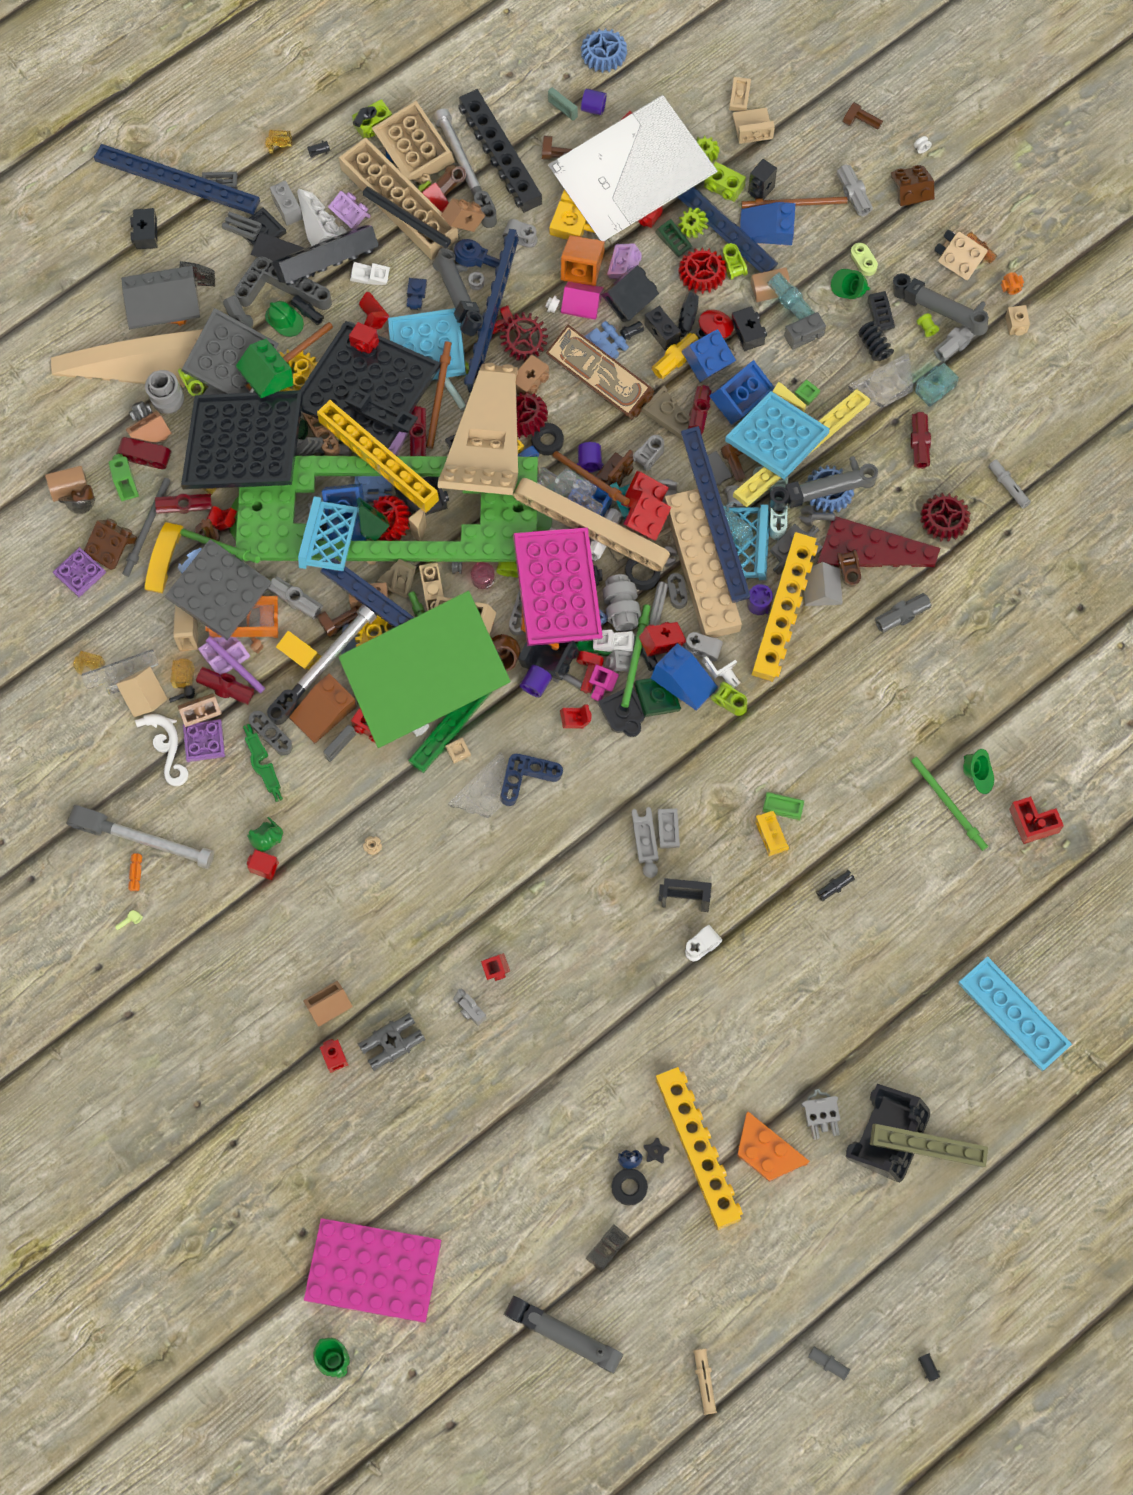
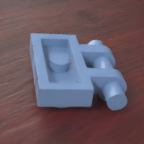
M605 321L601 324L604 329L602 333L596 328L584 337L613 359L619 357L617 349L621 348L623 351H626L629 346L625 343L626 340L623 336L617 334L615 327ZM608 337L614 340L612 344L607 340Z
M355 476V484L362 483L365 502L379 500V496H392V494H385V492L392 491V484L383 476ZM368 492H378V494H368Z

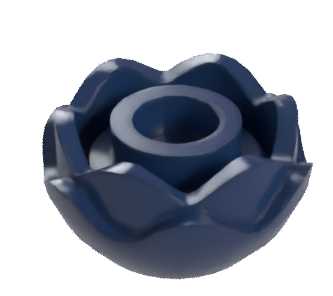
M624 1150L622 1153H618L617 1160L623 1168L632 1169L640 1165L643 1156L638 1150H633L632 1152Z

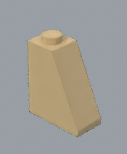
M175 605L174 639L179 651L198 650V620Z

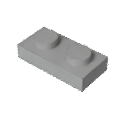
M677 808L658 809L660 849L680 848Z

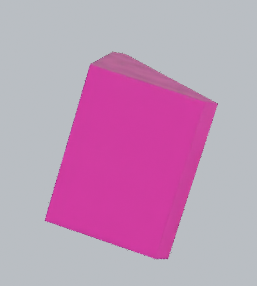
M568 281L564 288L561 313L596 320L604 287Z

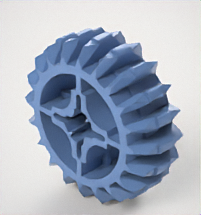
M598 28L597 32L592 30L591 35L587 34L586 39H583L581 57L584 59L585 65L588 64L589 69L594 67L595 72L601 70L603 73L604 70H607L610 73L611 69L616 70L617 66L621 67L622 62H625L627 44L619 32L614 33L613 29L607 31L606 28L604 31H601Z
M828 465L825 469L820 466L818 471H812V475L808 476V481L806 482L843 473V469L841 468L838 471L836 466H833V469H830ZM849 490L825 496L824 498L810 500V505H816V511L820 508L823 509V513L826 510L833 513L834 509L839 513L841 508L845 509L847 504L851 503L854 491Z

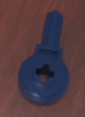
M462 239L455 244L453 251L455 260L462 266H478L481 268L483 264H486L496 269V266L500 264L499 259L487 255L488 249L481 247L474 240Z

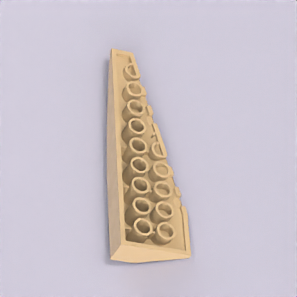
M202 330L120 341L51 357L52 375L66 377L83 376L87 379L94 377L108 381L115 379L119 380V382L145 384L147 378L154 371L167 370L176 376L180 387L184 388L185 384L178 373V369L183 368ZM196 385L194 389H201V386Z

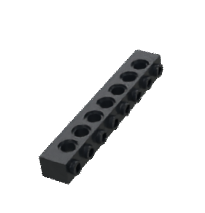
M475 89L460 96V104L458 105L460 113L466 116L469 128H473L476 140L481 141L484 153L490 156L492 166L497 168L501 181H505L506 189L509 194L514 196L516 206L520 207L523 213L542 205L541 192L479 90Z

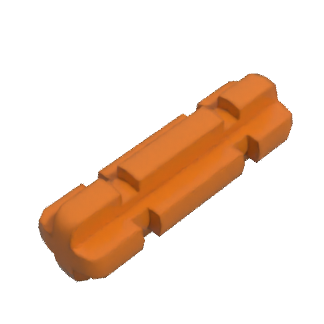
M133 853L131 855L132 864H130L128 889L130 891H139L142 855Z

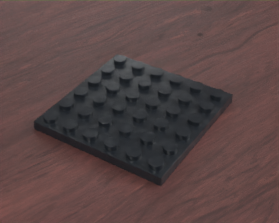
M345 321L300 389L303 392L301 412L318 419L317 411L331 400L389 449L399 431L386 428L369 420L348 406L345 400L353 389L357 388L370 394L371 399L398 412L404 410L411 414L439 371L441 363L379 335L378 346L375 349L373 348L370 354L360 352L351 346L349 335L355 325Z
M302 390L278 391L263 398H260L256 392L195 395L181 481L182 489L292 485L303 402Z

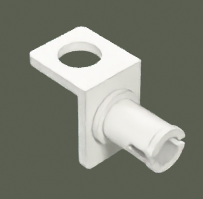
M707 656L704 657L702 663L713 679L722 676L733 688L741 684L731 670L736 665V660L717 671Z

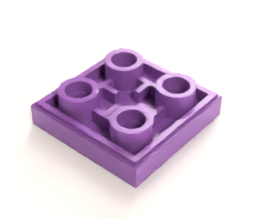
M80 547L53 571V574L78 597L82 596L106 573Z
M221 719L198 722L187 727L183 724L187 762L225 757Z

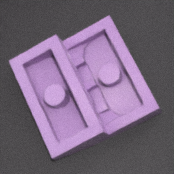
M222 637L214 638L240 664L251 657L236 637H230L228 641ZM208 643L198 648L214 672L222 674L233 669Z

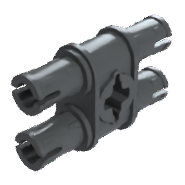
M407 1013L395 1022L389 1021V1024L377 1031L374 1030L373 1035L357 1043L363 1054L378 1045L384 1048L382 1049L383 1052L368 1060L373 1071L388 1062L393 1063L395 1059L405 1053H410L412 1047L426 1040L420 1029L405 1039L401 1038L400 1032L415 1024L410 1013ZM387 1036L392 1038V1040H395L396 1048H394V1046H392L391 1044H388L389 1041Z

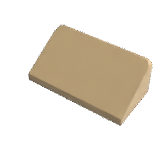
M419 509L409 518L411 535L417 541H422L427 522L425 512Z

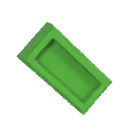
M767 792L762 812L774 811L778 816L800 820L804 800Z

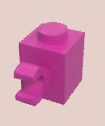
M596 665L589 681L596 686L591 698L599 701L604 697V690L612 692L619 675L612 670Z

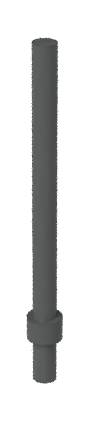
M163 479L156 497H164L171 482L170 479ZM155 500L134 548L128 554L127 564L122 573L124 576H130L133 566L139 560L138 555L156 516Z

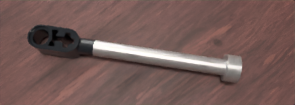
M362 605L356 611L358 616L293 689L284 690L269 706L267 715L274 724L281 725L299 706V698L363 626L366 623L371 624L377 618L368 607ZM290 698V699H293V701H292V702H290V701L287 702V699ZM275 711H282L281 716L278 718H273V713Z

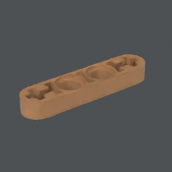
M303 413L304 419L314 437H321L324 434L329 435L326 439H323L324 444L321 446L325 456H338L341 450L334 434L322 424L319 427H314L313 425L319 422V419Z

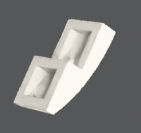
M354 262L350 281L386 285L390 267L372 263V266Z
M602 630L603 638L593 640L594 650L633 652L634 649L633 631L614 633L613 630Z

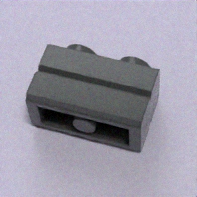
M816 312L785 326L784 337L791 349L794 350L815 340V338L818 339L824 336L826 325L820 314Z

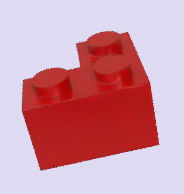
M1031 796L1014 801L1009 808L1023 844L1058 834L1064 826L1057 808L1038 814Z

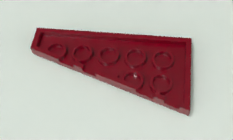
M835 516V520L831 521L817 564L824 562L834 567H839L837 553L844 554L856 549L859 567H935L941 548Z

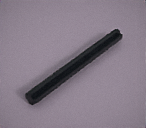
M368 186L363 190V196L442 247L448 248L451 244L450 238Z

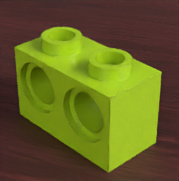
M382 99L368 106L376 108L377 114L374 118L364 120L360 127H356L353 124L363 139L375 136L376 134L372 127L392 116L391 111ZM358 112L352 115L353 121L357 116Z
M715 161L713 165L717 172L705 179L704 187L710 192L721 195L726 200L735 202L745 187L746 176Z

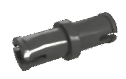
M815 1346L808 1355V1358L821 1365L823 1370L832 1372L843 1381L850 1372V1368L836 1361L834 1356L825 1354Z

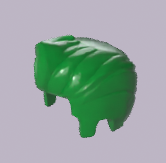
M269 817L267 819L271 823L263 822L259 828L251 829L249 834H247L251 845L261 852L270 850L280 843L283 837L282 828Z
M336 1338L319 1339L313 1350V1360L318 1370L323 1375L337 1377V1379L344 1377L350 1364L347 1349Z

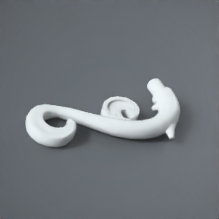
M160 714L143 715V718L135 720L137 727L152 725L157 728V725H160L167 731L169 742L164 743L167 737L159 734L153 739V745L158 752H168L164 768L166 782L172 786L183 785L188 779V771L184 766L180 764L173 766L174 769L180 771V775L177 778H172L169 773L178 746L177 731L173 725L177 720Z

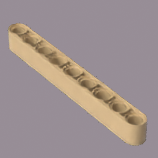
M522 478L513 494L514 498L519 502L572 529L588 527L590 538L652 570L662 571L670 556L669 551L530 479Z

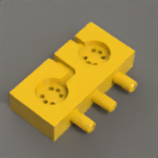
M564 189L561 201H559L549 227L550 235L568 240L570 235L582 237L584 231L595 233Z

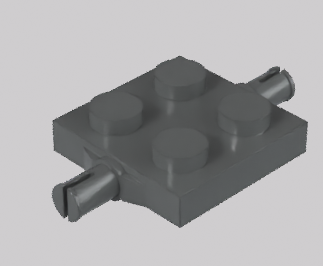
M794 524L771 548L770 553L779 561L778 565L773 568L777 575L784 569L795 532L813 537L819 531V528L813 525L808 532H805ZM816 542L815 545H818L817 555L823 547ZM803 553L797 554V556L801 559L806 558L805 554ZM811 556L810 562L815 558V556ZM792 570L795 574H800L798 570Z

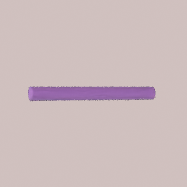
M210 636L206 640L260 694L266 689L214 638Z

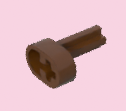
M855 102L852 103L842 121L851 126L857 118L877 130L880 129L883 123L881 119L862 110V106Z
M544 135L541 159L560 158L573 149L552 147L553 136Z
M730 444L723 446L720 450L723 458L728 460L735 481L740 482L746 479L738 458L739 455L744 453Z
M204 519L201 520V523L195 527L197 534L220 541L219 533L213 527L210 519L206 521Z
M354 607L333 620L329 618L325 611L316 617L330 638L338 633V629L352 622L358 614L356 612L357 609Z

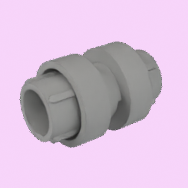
M167 370L154 371L147 378L145 389L157 411L170 414L181 408L184 402V393L172 372Z
M613 575L605 581L606 587L602 590L604 603L609 605L606 608L607 620L613 624L616 631H630L637 627L638 619L641 617L639 603L634 601L638 597L636 585L630 582L627 575Z

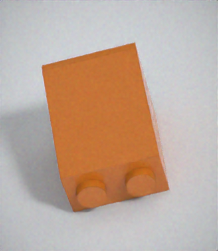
M570 235L561 256V280L596 286L604 255L605 241Z

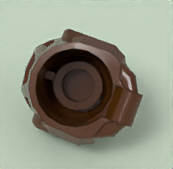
M505 634L494 636L491 638L507 672L516 666L521 653L520 646L511 636Z

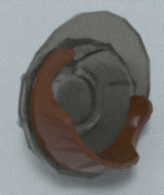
M85 485L81 492L72 491L71 495L60 497L58 502L65 503L67 508L73 513L85 514L94 506L96 496H94L91 485Z

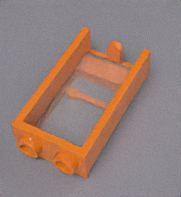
M262 596L231 637L278 638V596ZM205 626L206 632H209V636H211L212 638L221 637L220 635L209 629L207 626Z

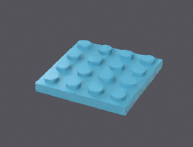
M455 308L388 318L390 341L439 362L440 355L443 354L444 342H451V361L447 367L446 378L466 375L463 337L460 330L461 323H457L453 314L456 310ZM439 371L437 372L433 380L438 379Z
M770 391L726 436L725 441L785 480L829 434L830 429Z

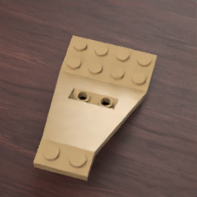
M494 363L481 365L447 460L439 477L438 488L513 495L518 481L516 377L518 375V367H513L509 364L498 366Z

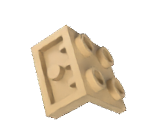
M767 108L733 113L739 144L773 139L775 126L774 122L769 119Z

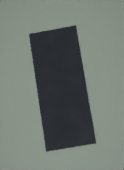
M260 232L250 255L266 257L275 261L305 248Z

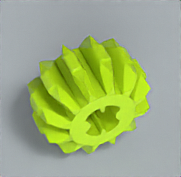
M705 135L703 139L697 137L696 142L711 163L717 161L720 151L717 141H713L712 136L709 139Z
M689 207L688 213L683 211L684 217H679V220L682 222L678 224V227L682 228L681 232L686 234L688 238H691L692 235L694 238H698V233L704 235L702 230L708 229L705 223L709 222L708 218L705 217L706 213L704 211L701 212L699 208L694 210L692 207Z

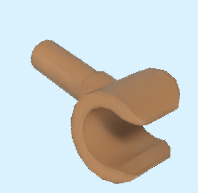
M249 637L253 642L250 648L258 654L263 649L261 641L256 639V637Z

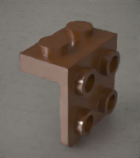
M915 165L912 168H900L891 172V178L898 187L900 206L935 199L934 179L924 166Z
M112 519L97 520L84 552L93 560L113 570L116 568L125 546L135 544L137 536L133 535L130 529L118 526L117 522Z

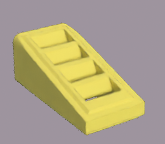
M778 382L772 392L805 413L806 405L782 383Z

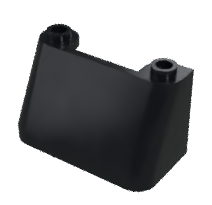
M877 1084L870 1094L874 1110L860 1142L854 1141L848 1145L845 1157L849 1161L900 1183L905 1178L914 1154L870 1145L872 1125L879 1124L924 1133L930 1118V1109L920 1097Z

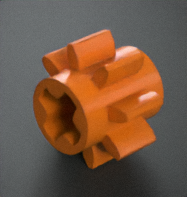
M1011 272L1003 277L1004 280H1002L1001 284L1003 292L1007 291L1010 295H1014L1022 290L1021 287H1023L1024 283L1022 275L1018 276L1015 272Z

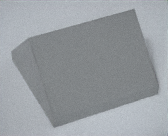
M824 562L812 566L811 572L806 573L805 579L808 580L804 591L805 606L842 605L840 569Z

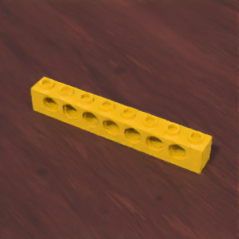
M331 400L317 411L319 422L425 513L439 501L438 491Z
M797 532L793 536L751 674L752 676L773 682L775 676L779 677L782 666H779L780 659L784 660L787 652L784 645L785 642L790 641L792 631H789L790 625H795L798 614L794 612L796 607L800 608L803 597L800 596L801 590L805 591L808 582L805 576L812 569L813 563L810 562L811 556L816 555L818 545H815L817 538ZM803 553L805 554L806 558L801 559L797 556V554ZM792 570H798L801 575H793ZM793 587L796 592L789 593L786 588ZM787 604L791 609L784 610L781 605ZM782 621L785 624V627H778L776 625V622ZM771 639H778L780 644H772ZM772 656L775 662H767L765 657Z
M679 1067L656 1075L655 1080L717 1230L739 1222L741 1220L740 1215H743L739 1203L735 1204L733 1200L734 1190L731 1184L727 1185L724 1177L727 1174L724 1166H719L716 1159L719 1157L715 1146L711 1147L708 1140L711 1139L708 1128H704L701 1123L703 1116L700 1109H696L693 1102L696 1100L692 1090L688 1091L685 1083H688L684 1071L680 1072ZM679 1087L682 1093L677 1096L673 1095L671 1089ZM685 1105L690 1111L687 1114H682L678 1108ZM689 1124H694L698 1130L695 1133H690L686 1127ZM702 1143L705 1146V1150L698 1152L694 1149V1145ZM706 1161L712 1163L713 1169L710 1171L704 1170L702 1163ZM718 1181L721 1184V1188L713 1190L710 1187V1182ZM724 1199L729 1203V1207L721 1209L717 1202Z

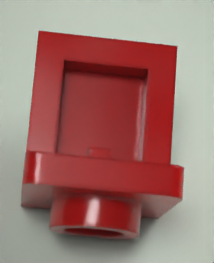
M212 506L207 519L211 520L213 527L221 531L234 525L237 511L233 508L221 510L216 506Z
M584 704L580 708H562L560 710L563 728L583 729L591 722L592 714L588 704Z

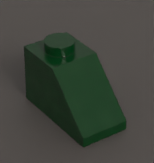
M358 497L356 501L360 533L367 539L371 538L373 541H377L390 526L388 518Z

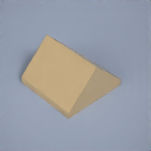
M150 666L116 683L134 717L152 712L168 700Z

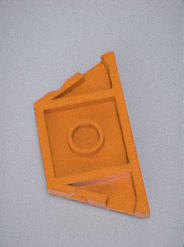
M750 1112L746 1113L737 1156L770 1182L797 1168L806 1166L810 1162Z

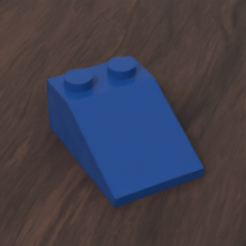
M776 202L741 209L740 228L756 243L792 245L796 203Z
M752 360L709 396L732 425L750 412L775 387L757 363Z
M362 483L325 487L322 490L323 502L357 507V498L360 497L364 500ZM324 508L327 517L335 513L331 509ZM345 512L341 515L346 520L352 517L353 513ZM357 514L351 541H367V538L360 533ZM339 517L330 520L334 526L342 522ZM346 526L338 529L342 535L349 531ZM335 532L328 534L330 541L338 537Z
M678 643L656 664L651 676L652 680L696 711L718 689V686L694 655Z

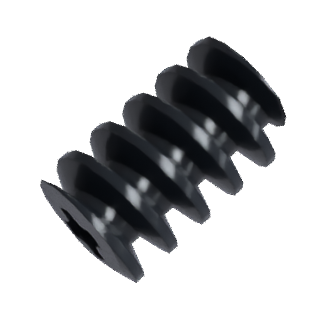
M870 321L859 329L858 335L865 344L866 349H868L869 354L872 355L873 361H881L890 357L894 353V349H889L891 344L886 343L888 339L883 337V331H879L881 327L876 325L877 321Z

